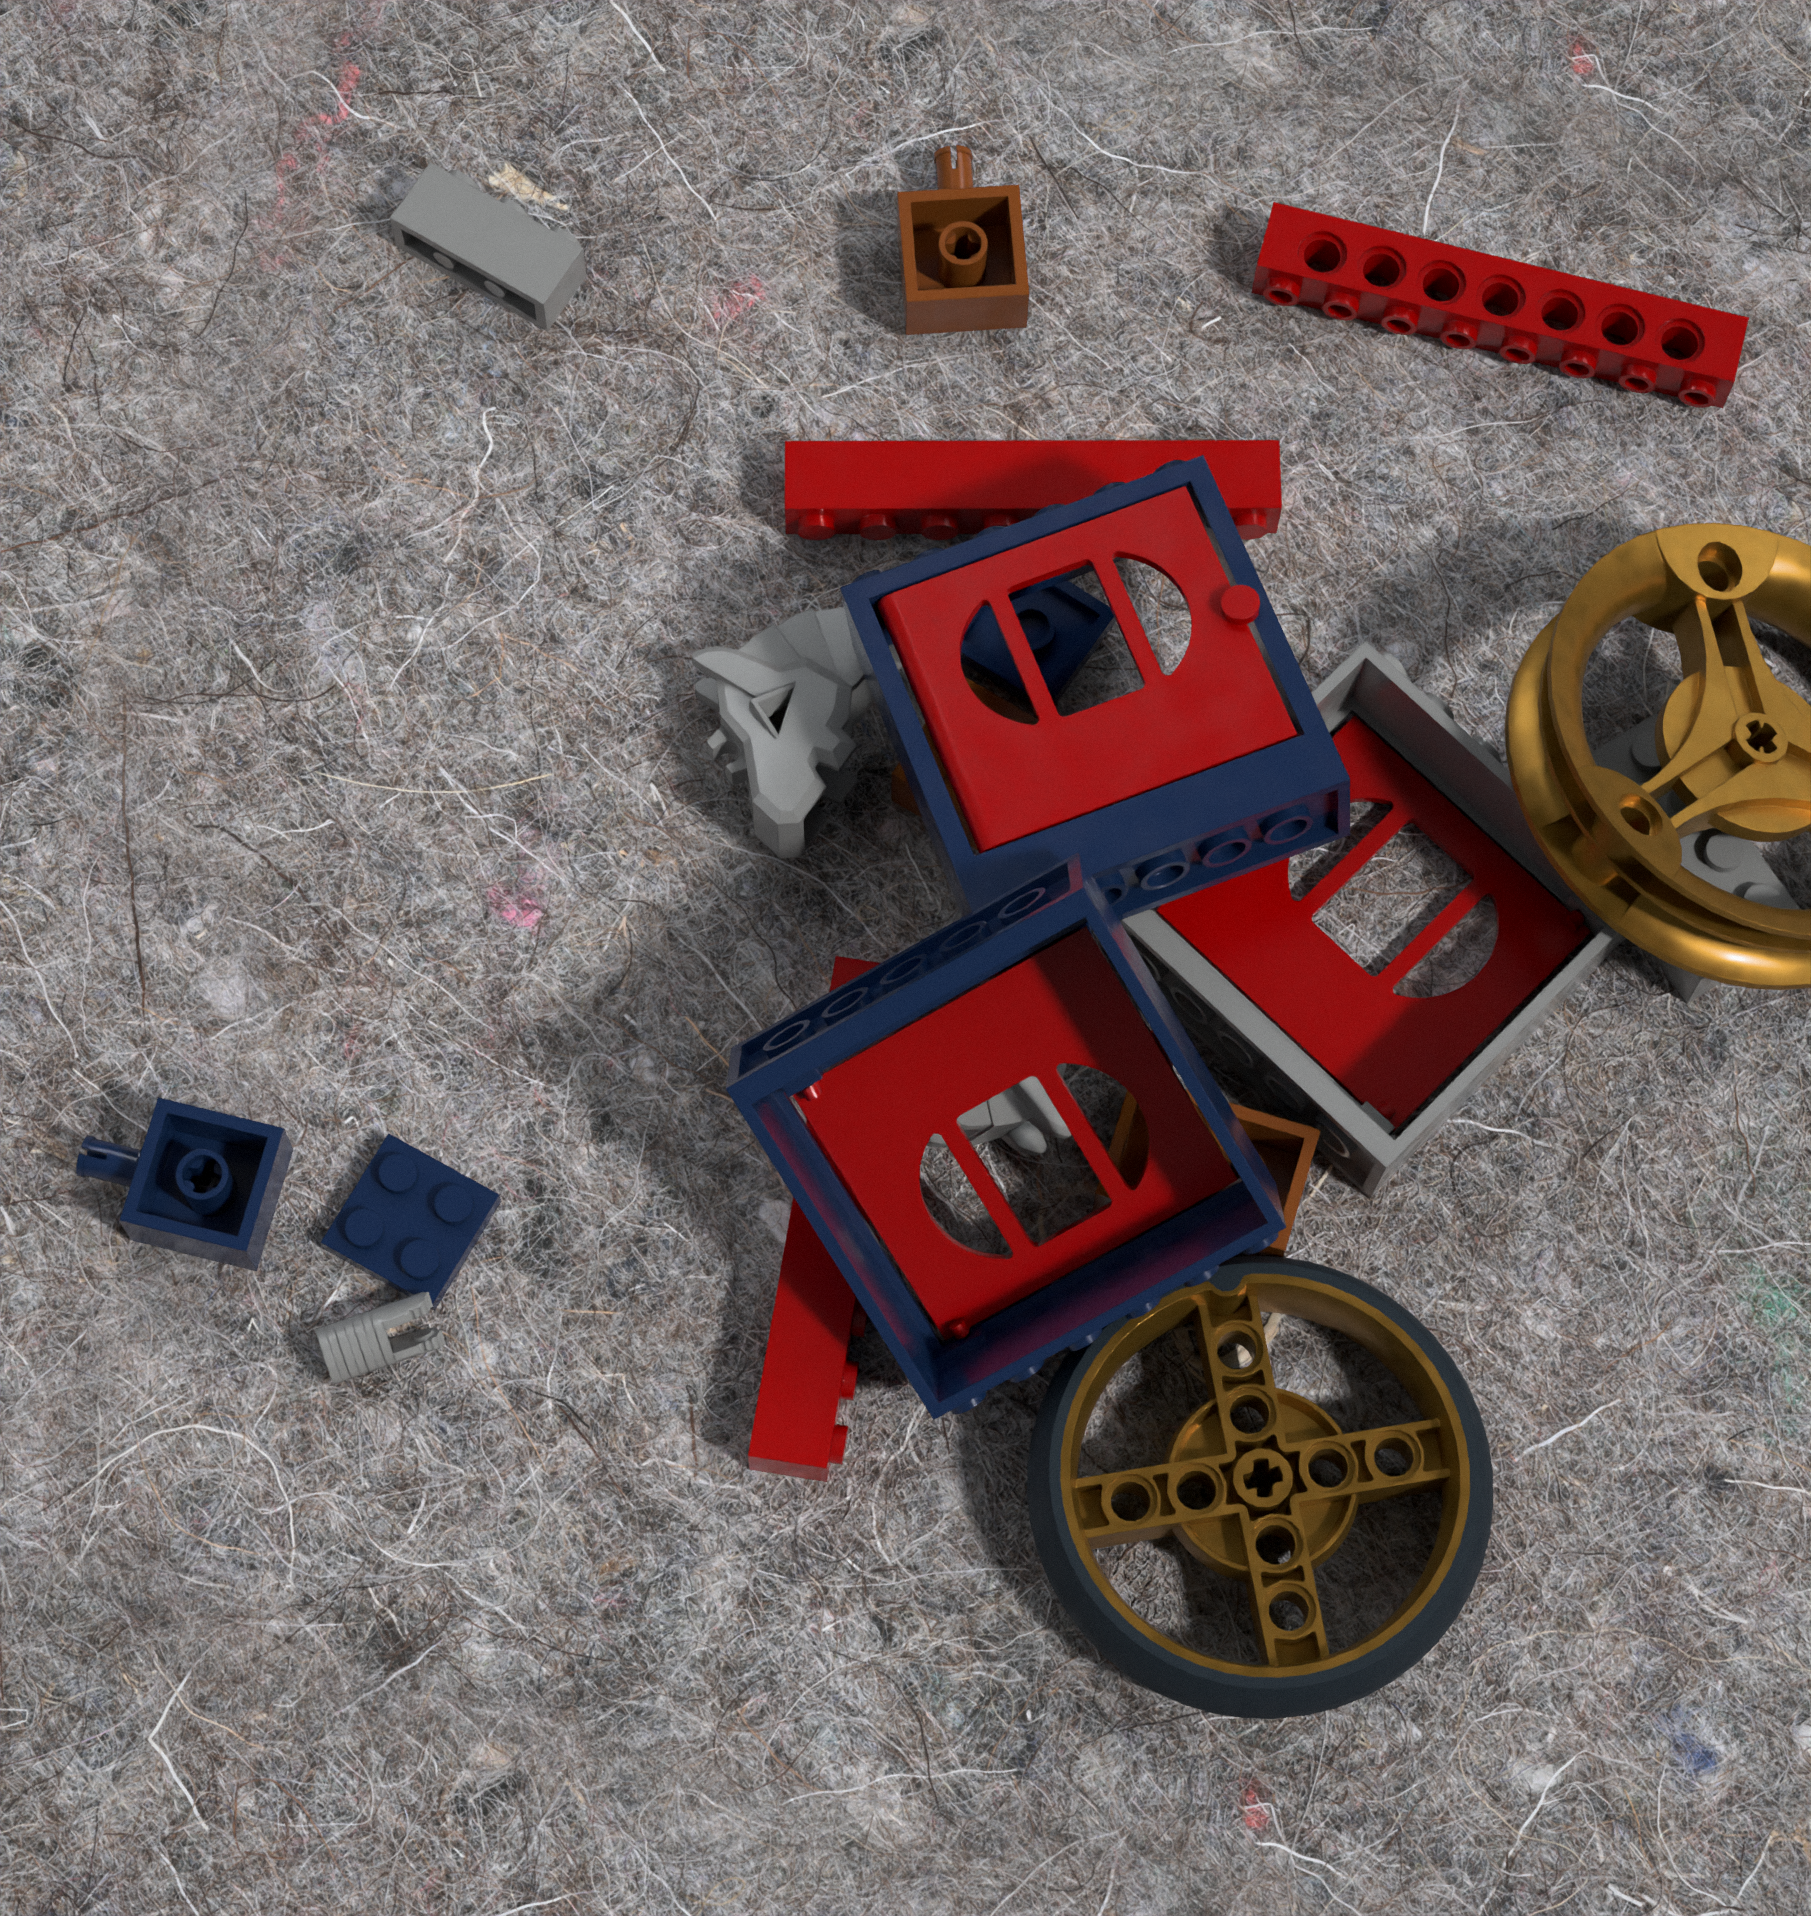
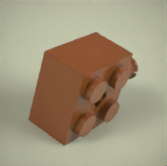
M956 145V169H953L950 146L940 148L933 155L936 165L938 190L897 192V234L906 335L1027 328L1029 286L1019 185L974 187L972 151L968 147Z

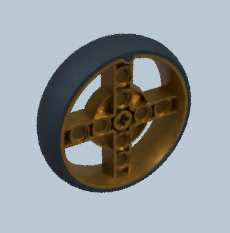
M1278 1256L1231 1257L1220 1263L1219 1270L1205 1282L1193 1287H1185L1184 1284L1160 1296L1161 1300L1158 1305L1148 1313L1135 1319H1127L1123 1316L1103 1327L1101 1335L1091 1344L1082 1349L1067 1353L1052 1377L1040 1404L1032 1431L1027 1463V1498L1030 1524L1038 1555L1048 1580L1064 1609L1084 1636L1109 1661L1128 1676L1154 1692L1176 1702L1214 1714L1260 1719L1305 1716L1341 1707L1364 1698L1393 1682L1417 1664L1439 1642L1456 1620L1472 1592L1483 1564L1490 1537L1493 1513V1470L1489 1443L1479 1409L1468 1384L1453 1359L1436 1337L1413 1314L1391 1297L1362 1280L1336 1269L1309 1261ZM1260 1312L1292 1315L1317 1322L1338 1331L1360 1344L1396 1376L1412 1397L1424 1420L1343 1434L1335 1421L1315 1403L1296 1393L1275 1388ZM1194 1321L1209 1400L1192 1411L1177 1428L1166 1449L1162 1465L1078 1478L1081 1444L1087 1423L1097 1400L1108 1382L1122 1365L1151 1341L1176 1327ZM1227 1343H1237L1249 1352L1252 1363L1242 1369L1229 1368L1220 1361L1217 1349ZM1239 1407H1251L1262 1415L1264 1428L1254 1434L1243 1433L1232 1424L1230 1413ZM1382 1449H1393L1399 1452L1407 1463V1472L1398 1477L1382 1473L1375 1464L1374 1454ZM1317 1460L1333 1462L1341 1471L1342 1483L1333 1488L1322 1487L1311 1479L1308 1466ZM1253 1471H1263L1264 1481L1272 1478L1275 1480L1276 1483L1272 1485L1268 1497H1258L1257 1488L1246 1489L1245 1485L1248 1484ZM1187 1482L1201 1483L1210 1491L1212 1503L1207 1508L1192 1510L1180 1502L1177 1488ZM1442 1490L1441 1519L1435 1545L1426 1568L1412 1592L1381 1626L1362 1640L1329 1655L1312 1570L1324 1563L1343 1543L1354 1522L1358 1504ZM1121 1493H1133L1145 1502L1147 1514L1136 1521L1123 1520L1114 1513L1111 1507V1500ZM1176 1535L1182 1545L1203 1565L1223 1576L1245 1582L1261 1665L1226 1661L1202 1654L1179 1644L1155 1629L1120 1597L1104 1575L1091 1549ZM1266 1535H1273L1283 1539L1290 1549V1559L1282 1564L1265 1562L1258 1555L1256 1541ZM1278 1601H1289L1296 1604L1303 1614L1304 1625L1294 1631H1285L1278 1628L1271 1621L1269 1606Z

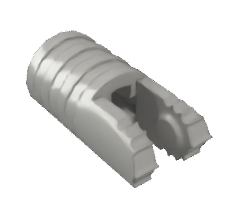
M420 1292L316 1328L318 1342L333 1384L335 1385L422 1355L445 1345L446 1342L442 1330H438L435 1327L420 1329L389 1340L386 1331L430 1313L429 1311L433 1304L429 1292Z

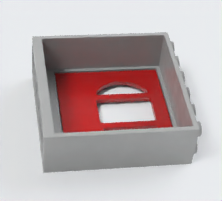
M1364 641L1312 692V696L1329 733L1334 731L1350 714L1354 716L1332 737L1350 777V803L1376 802L1390 805L1392 810L1300 901L1293 900L1288 881L1290 858L1165 903L1156 910V913L1149 909L1122 919L1120 922L1177 1018L1284 1119L1320 1129L1316 1149L1370 1199L1626 938L1590 910L1567 886L1548 861L1525 820L1511 782L1510 772L1501 764V757L1497 750L1483 737L1478 735L1471 737L1454 721L1453 712L1441 698L1430 692L1424 694L1408 680L1404 666L1396 657L1385 650L1378 652L1367 641ZM1413 823L1470 874L1472 881L1377 976H1371L1314 924L1312 917L1406 824ZM1490 897L1496 912L1497 930L1492 953L1481 971L1465 985L1443 995L1416 998L1395 994L1393 988L1483 898ZM1093 931L1092 934L1094 938L1096 939L1097 943L1103 948L1096 934ZM1591 932L1595 937L1397 1138L1392 1135V1132L1426 1100Z

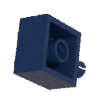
M158 1097L141 1150L98 1140L96 1137L89 1135L85 1137L81 1148L87 1150V1155L80 1153L78 1155L76 1165L77 1176L84 1178L87 1176L130 1187L119 1221L131 1241L257 1271L293 1153V1147L284 1128ZM212 1177H217L219 1181L217 1187H209L206 1193H198L197 1185L207 1186Z

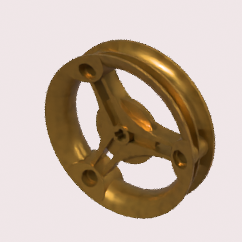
M1722 523L1683 524L1639 535L1614 548L1588 570L1565 601L1561 612L1555 615L1535 637L1516 670L1506 706L1505 746L1510 778L1520 809L1535 840L1567 886L1612 929L1641 949L1666 963L1694 975L1724 984L1767 990L1811 988V909H1785L1767 906L1741 898L1710 884L1681 866L1682 847L1680 839L1687 835L1711 828H1717L1729 835L1756 842H1778L1796 837L1805 831L1811 832V706L1795 691L1775 679L1762 657L1747 619L1748 616L1768 624L1798 640L1811 650V546L1771 531ZM1630 616L1653 628L1675 635L1684 679L1665 700L1656 720L1655 748L1662 770L1640 786L1614 770L1596 765L1587 742L1582 714L1583 678L1588 659L1604 635L1618 622ZM1674 790L1687 807L1669 818L1656 800Z

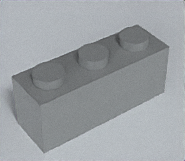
M430 162L390 217L395 245L398 248L547 332L587 276L584 250L572 234L560 227L554 226L549 229L532 220L524 208L510 199L501 198L497 200L481 191L469 176L458 170L447 172Z

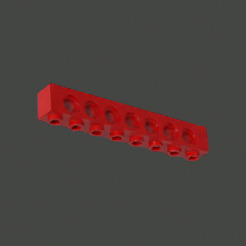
M1273 202L1251 292L1262 295L1268 301L1277 305L1293 306L1299 304L1323 310L1326 315L1338 320L1348 321L1356 318L1380 324L1386 330L1399 335L1417 333L1438 338L1446 345L1456 349H1471L1474 347L1499 353L1504 359L1513 363H1540L1559 368L1564 374L1574 378L1584 379L1593 376L1617 382L1626 390L1636 393L1654 391L1678 397L1683 403L1698 408L1710 406L1724 407L1735 381L1749 317L1276 202ZM1321 262L1328 265L1332 270L1329 272H1317L1307 264ZM1373 276L1382 277L1388 280L1391 285L1386 287L1375 286L1366 278ZM1440 291L1446 294L1450 300L1436 301L1428 297L1426 292ZM1497 305L1503 307L1509 314L1497 316L1487 311L1485 306ZM1549 319L1558 320L1564 323L1568 329L1555 330L1547 326L1544 321ZM1603 335H1619L1622 338H1624L1628 344H1613L1609 342ZM1663 349H1677L1687 359L1678 360L1671 358Z

